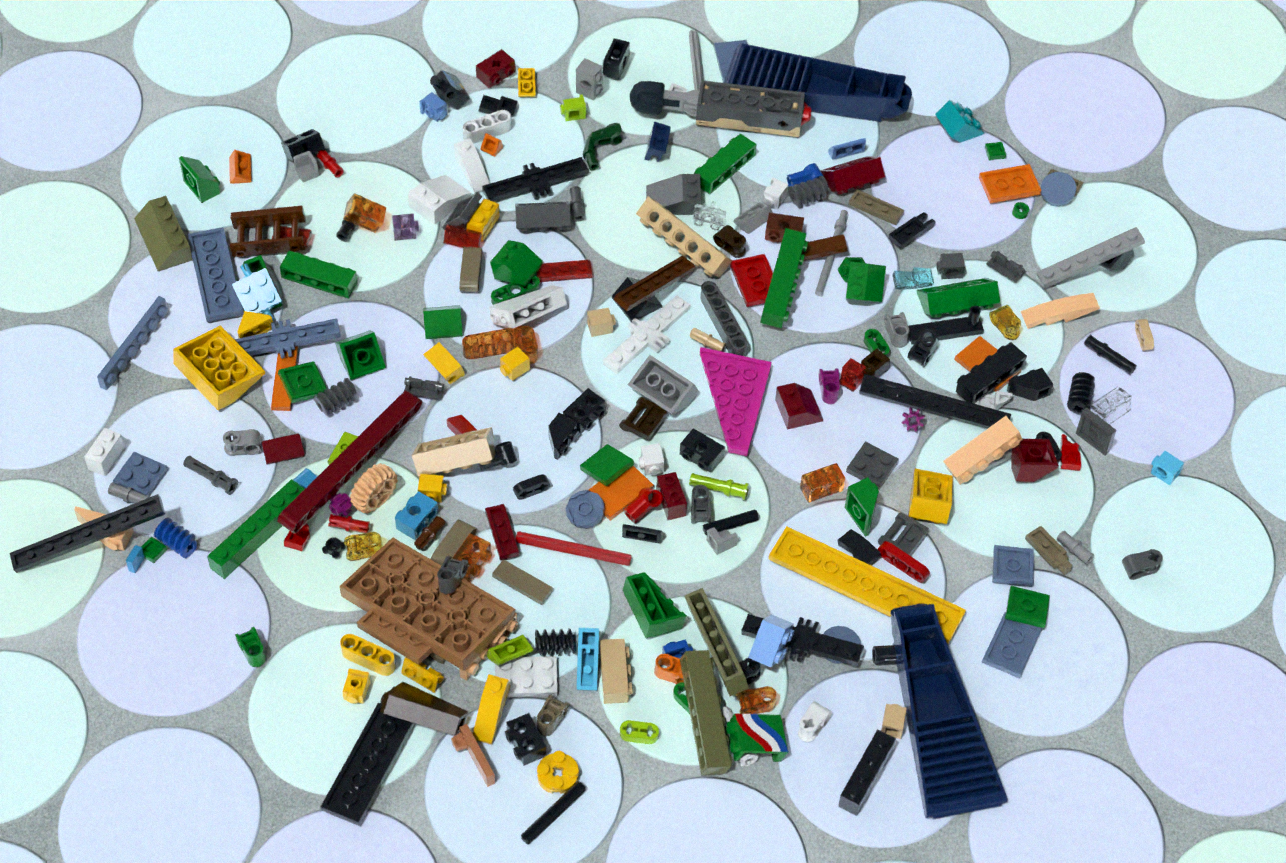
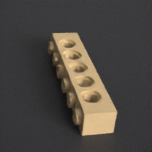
M648 196L636 212V215L640 217L639 221L647 227L648 225L652 226V231L655 234L666 237L664 241L672 247L676 245L679 248L677 251L683 256H690L692 258L690 261L694 265L704 267L703 272L708 276L713 277L714 275L720 278L732 262L729 257ZM659 215V219L655 222L656 216ZM672 225V229L668 232V227ZM685 235L684 240L681 242V237ZM698 245V249L693 252L694 247ZM711 255L710 261L706 262L707 257Z

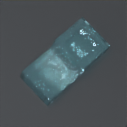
M914 267L912 272L895 270L892 274L895 289H918L934 284L932 271L928 268Z

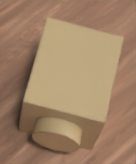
M609 307L587 311V325L591 337L613 333V325H616L614 314L610 313Z
M886 704L881 731L894 738L901 739L907 708L901 707L898 704Z

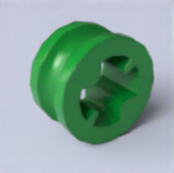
M1023 202L1016 203L1013 207L1012 215L1016 219H1025L1030 210L1029 206Z

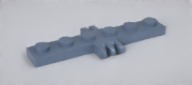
M337 318L292 328L290 319L286 320L287 326H283L282 321H278V328H276L275 322L271 323L272 332L234 340L250 356L276 351V353H280L282 359L285 358L284 352L286 351L288 356L291 357L292 350H295L296 346L341 337Z

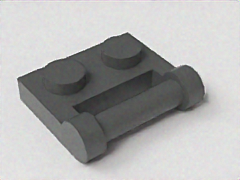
M898 513L892 526L885 535L878 539V544L881 545L884 541H888L911 556L928 533L929 528L903 513ZM901 525H906L895 541L891 540Z

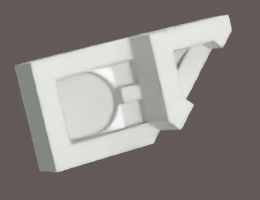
M996 391L995 395L987 394L975 404L998 410L1012 398V393Z

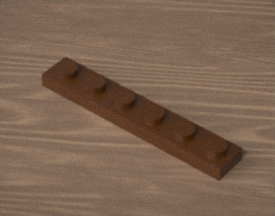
M682 255L616 294L614 301L626 311H629L692 273L696 266Z

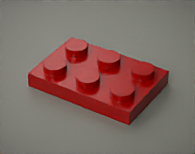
M765 254L733 260L730 263V267L746 307L764 304L773 275Z

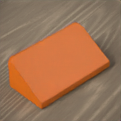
M234 149L229 157L231 184L250 183L252 181L251 154Z

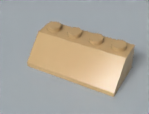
M489 427L419 443L412 454L418 477H420V474L435 475L437 472L442 471L443 473H449L459 467L467 469L472 467L473 464L480 463V465L490 463L495 456L493 429Z

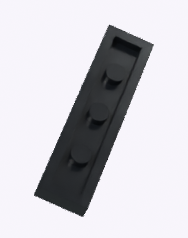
M972 306L968 317L909 325L911 345L916 343L921 333L926 329L934 330L938 341L983 334L984 329L979 318L981 313L980 307ZM927 337L925 342H932L934 337Z

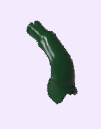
M619 123L609 124L588 136L582 155L587 161L589 170L593 171L599 168L595 147L610 143L617 145L622 142L620 135L622 128Z

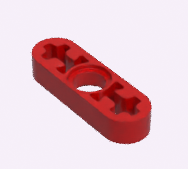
M884 541L879 546L878 551L884 560L917 582L923 583L930 575V571L925 565L892 543Z

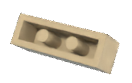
M625 639L600 640L604 704L628 703V696L632 695V682H628L627 678L631 676V666L626 664V659H629V646H625Z

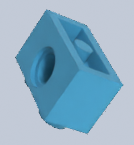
M418 491L414 497L409 498L403 510L397 512L395 516L396 529L416 540L423 532V528L427 527L438 514V502Z

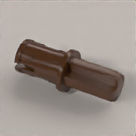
M436 516L428 527L423 528V533L414 542L417 549L423 550L431 540H435L436 534L446 524L443 518Z

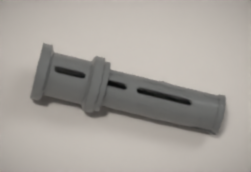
M190 455L183 462L184 467L210 480L214 487L224 489L228 495H231L238 486L236 478H230L222 470L216 471Z

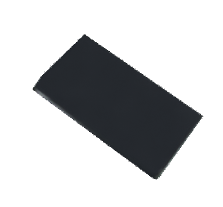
M627 524L622 526L623 538L661 543L662 530Z

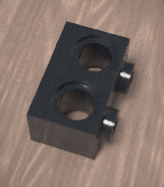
M314 129L281 142L286 158L294 162L293 157L309 150L314 154L325 149L320 133Z
M587 388L563 411V415L578 422V431L581 435L585 430L591 428L597 418H601L605 414V399Z
M530 713L506 722L507 730L504 731L506 739L509 743L512 742L514 755L517 760H521L523 766L547 756L546 745ZM523 730L525 732L517 733L516 731ZM526 747H532L533 749H532V750H525L524 748H526Z

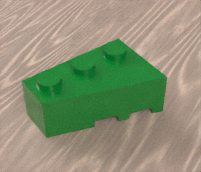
M645 572L626 577L622 591L646 639L683 628L687 615L683 611L680 612L673 605L674 602L670 598L667 599L661 593V588Z

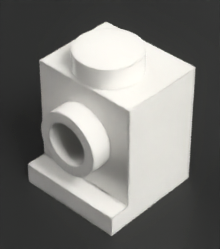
M772 177L770 187L767 186L764 191V204L770 205V207L777 210L787 197L788 184Z

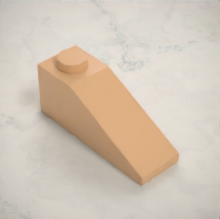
M77 506L74 508L77 520L81 524L106 515ZM133 527L100 541L112 550L124 551L134 533Z

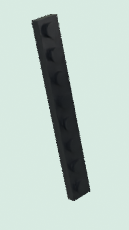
M864 374L859 394L920 409L921 411L987 429L1005 416L1009 420L1011 418L1010 413Z
M157 494L10 552L13 570L16 573L165 515L162 499Z

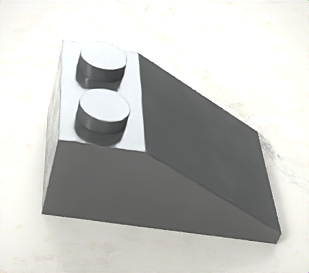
M680 174L646 185V198L649 196L674 215H700V174Z

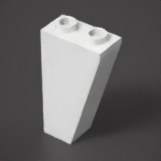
M551 285L489 306L490 319L495 325L516 328L566 305L563 287Z

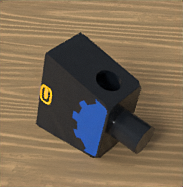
M441 70L437 75L431 77L430 84L437 95L457 110L470 99L456 75Z

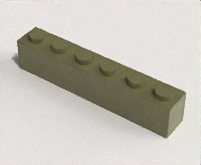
M701 588L684 595L690 613L713 658L729 696L749 689L745 675L704 589Z
M709 650L685 651L680 658L700 772L701 775L725 774L732 766V756L728 751L729 739L724 731L725 718L721 715L720 710L721 698L717 694L716 689L717 678L713 673L714 661L710 657Z

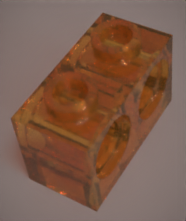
M835 463L803 474L801 476L800 489L809 503L843 491L845 476L838 464Z
M472 533L467 536L453 556V559L467 560L468 565H470L463 579L471 583L475 577L480 575L483 564L488 562L492 556L491 543Z

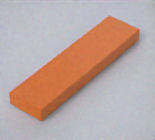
M298 346L295 347V350H292L291 357L288 356L286 351L284 352L285 358L281 359L280 353H278L271 402L272 411H291L292 403L278 375V371L296 366Z

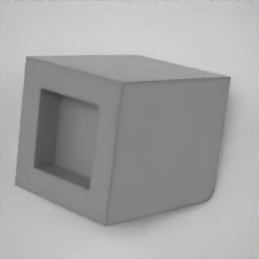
M310 150L293 157L295 171L302 182L319 177L317 161Z
M715 527L707 530V542L716 555L737 546L738 535L736 532L730 534L725 529L718 533Z

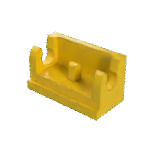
M440 342L423 354L449 384L465 375L462 366Z

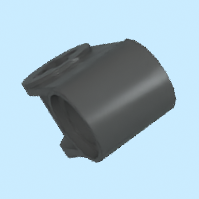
M696 485L692 489L691 523L695 521L711 522L709 489L704 485Z
M1150 549L1137 554L1127 555L1122 559V564L1129 579L1135 580L1157 573L1163 556L1160 551Z
M449 555L445 558L443 565L437 573L440 592L451 594L456 590L460 581L467 573V560H456Z

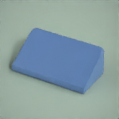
M866 138L832 146L828 149V153L831 159L834 160L864 152Z

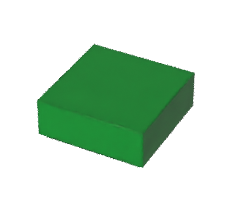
M1002 142L985 143L984 148L988 160L1006 159L1007 154Z
M152 536L141 546L144 557L152 563H155L167 551V547Z

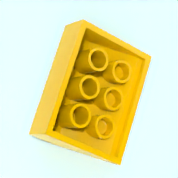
M221 325L173 349V364L217 410L234 403L265 374V370Z

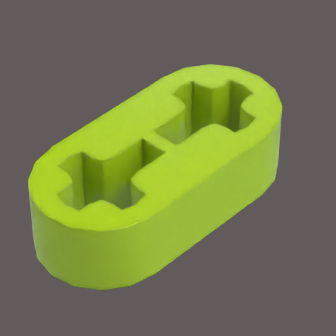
M626 720L620 725V737L627 742L653 744L659 738V729L653 723ZM627 728H631L630 734H626ZM649 730L652 731L651 737L647 736Z

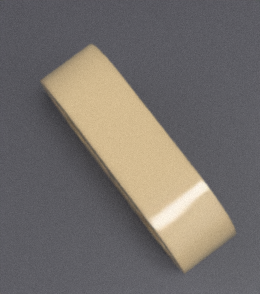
M1136 320L1135 331L1142 351L1153 350L1154 339L1148 320Z

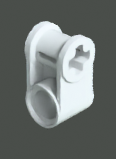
M813 701L800 719L799 739L804 742L813 741L830 720L832 711Z

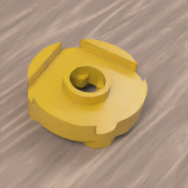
M556 751L545 756L537 766L538 783L549 793L560 792V794H564L578 781L579 768L576 761L562 751ZM561 770L562 776H553L554 771Z

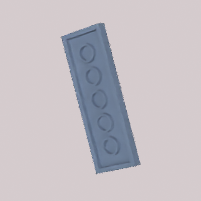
M224 228L187 234L206 322L243 315L241 302L232 285L236 282Z

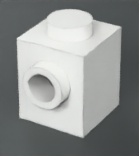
M660 443L641 446V456L638 457L640 469L644 470L645 476H655L664 473V459Z

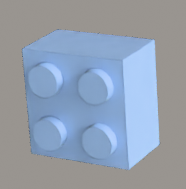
M772 614L763 619L748 658L769 667L776 663L778 664L780 660L785 658L787 653L785 646L794 635V630H792L794 624Z

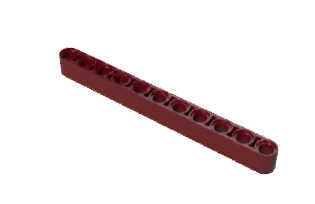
M405 390L281 512L277 522L294 534L297 533L419 411L423 401Z

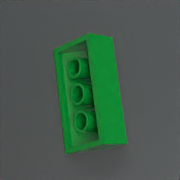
M989 278L916 290L924 313L931 315L932 318L941 317L942 313L947 312L948 314L960 313L959 310L963 309L970 311L972 306L992 308L994 304L1000 303L998 281Z

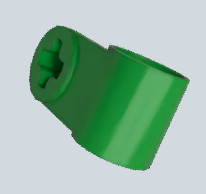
M251 627V630L240 635L238 633L234 634L237 644L248 664L252 667L262 666L266 661V657L255 627Z

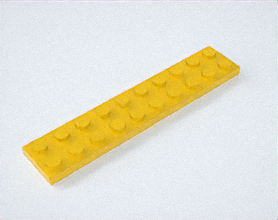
M788 526L784 529L768 557V560L891 617L890 612L894 608L915 604H934L938 622L947 644L950 643L966 613V609Z

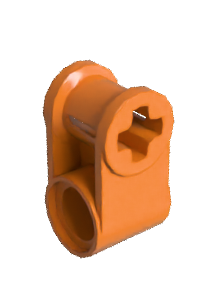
M668 654L657 656L654 667V674L657 678L675 684L684 682L680 658ZM661 665H665V666H667L668 668H662V667H660V666H661Z

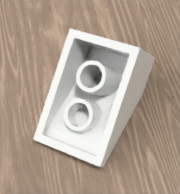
M442 175L421 182L409 191L408 203L412 210L436 225L452 212L459 202L471 196L472 192L449 176Z

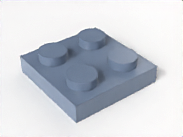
M133 452L113 479V482L126 488L131 487L136 492L150 496L168 471V467L165 464Z
M994 545L992 583L1032 587L1034 549Z

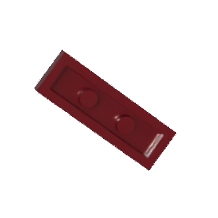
M500 504L485 508L499 560L519 556L505 505Z

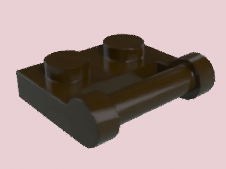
M639 397L636 401V406L627 418L620 422L619 427L623 431H630L649 441L668 415V412L655 403ZM646 409L637 423H632L641 410Z

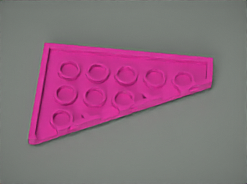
M700 347L699 355L728 452L747 456L772 362Z

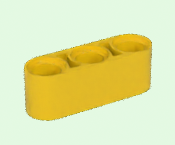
M346 634L341 638V652L345 659L383 676H389L395 672V659L391 651L354 634Z

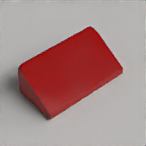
M463 415L446 419L447 427L455 435L477 430Z

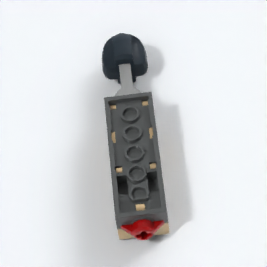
M701 80L700 90H691L689 92L665 90V85L662 82L640 81L633 86L629 95L631 106L637 112L659 115L662 113V109L684 111L690 116H696V125L799 137L801 125L810 121L812 110L804 102L805 92Z

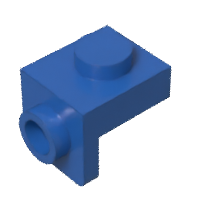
M686 639L678 642H669L662 647V654H668L677 658H681L685 651H694L692 646H688Z

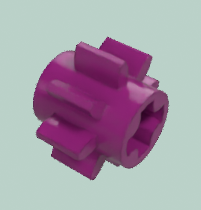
M910 407L909 414L906 412L902 414L906 419L901 423L908 426L907 431L910 428H914L916 432L918 425L924 426L921 419H924L925 415H920V409L913 411ZM916 416V421L911 423V418Z
M336 493L330 499L331 503L328 507L334 515H344L346 517L353 511L350 508L352 506L351 498L346 493Z

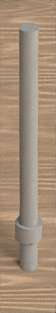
M841 210L839 219L836 220L834 226L835 232L833 236L841 235L845 230V221L848 214L846 210ZM834 255L826 256L815 291L817 296H821Z

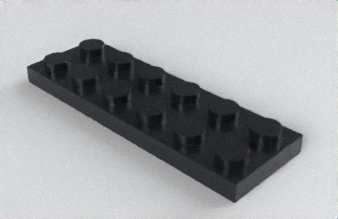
M381 703L376 705L320 806L321 811L360 826L415 724L380 712Z

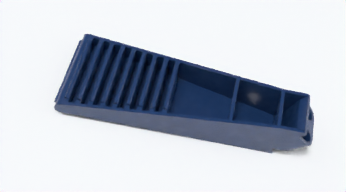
M740 43L738 48L735 49L724 83L805 92L804 102L812 108V112L881 122L882 118H896L906 112L912 97V90L905 83V75L884 73Z
M915 604L892 609L890 613L892 636L894 639L893 646L896 650V664L904 707L907 708L906 718L925 818L932 817V819L1002 806V803L1008 802L1007 795L939 625L934 604ZM904 643H910L912 659H907Z

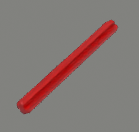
M518 531L516 534V542L627 566L630 565L632 559L631 554L521 531Z

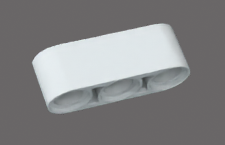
M500 110L465 122L463 124V140L470 138L472 143L475 144L483 141L485 133L496 137L511 130L510 113L506 110Z

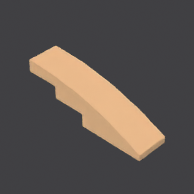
M1087 293L1042 303L1022 310L1021 314L1027 329H1030L1044 322L1046 326L1063 319L1066 323L1096 311L1100 307L1094 293Z

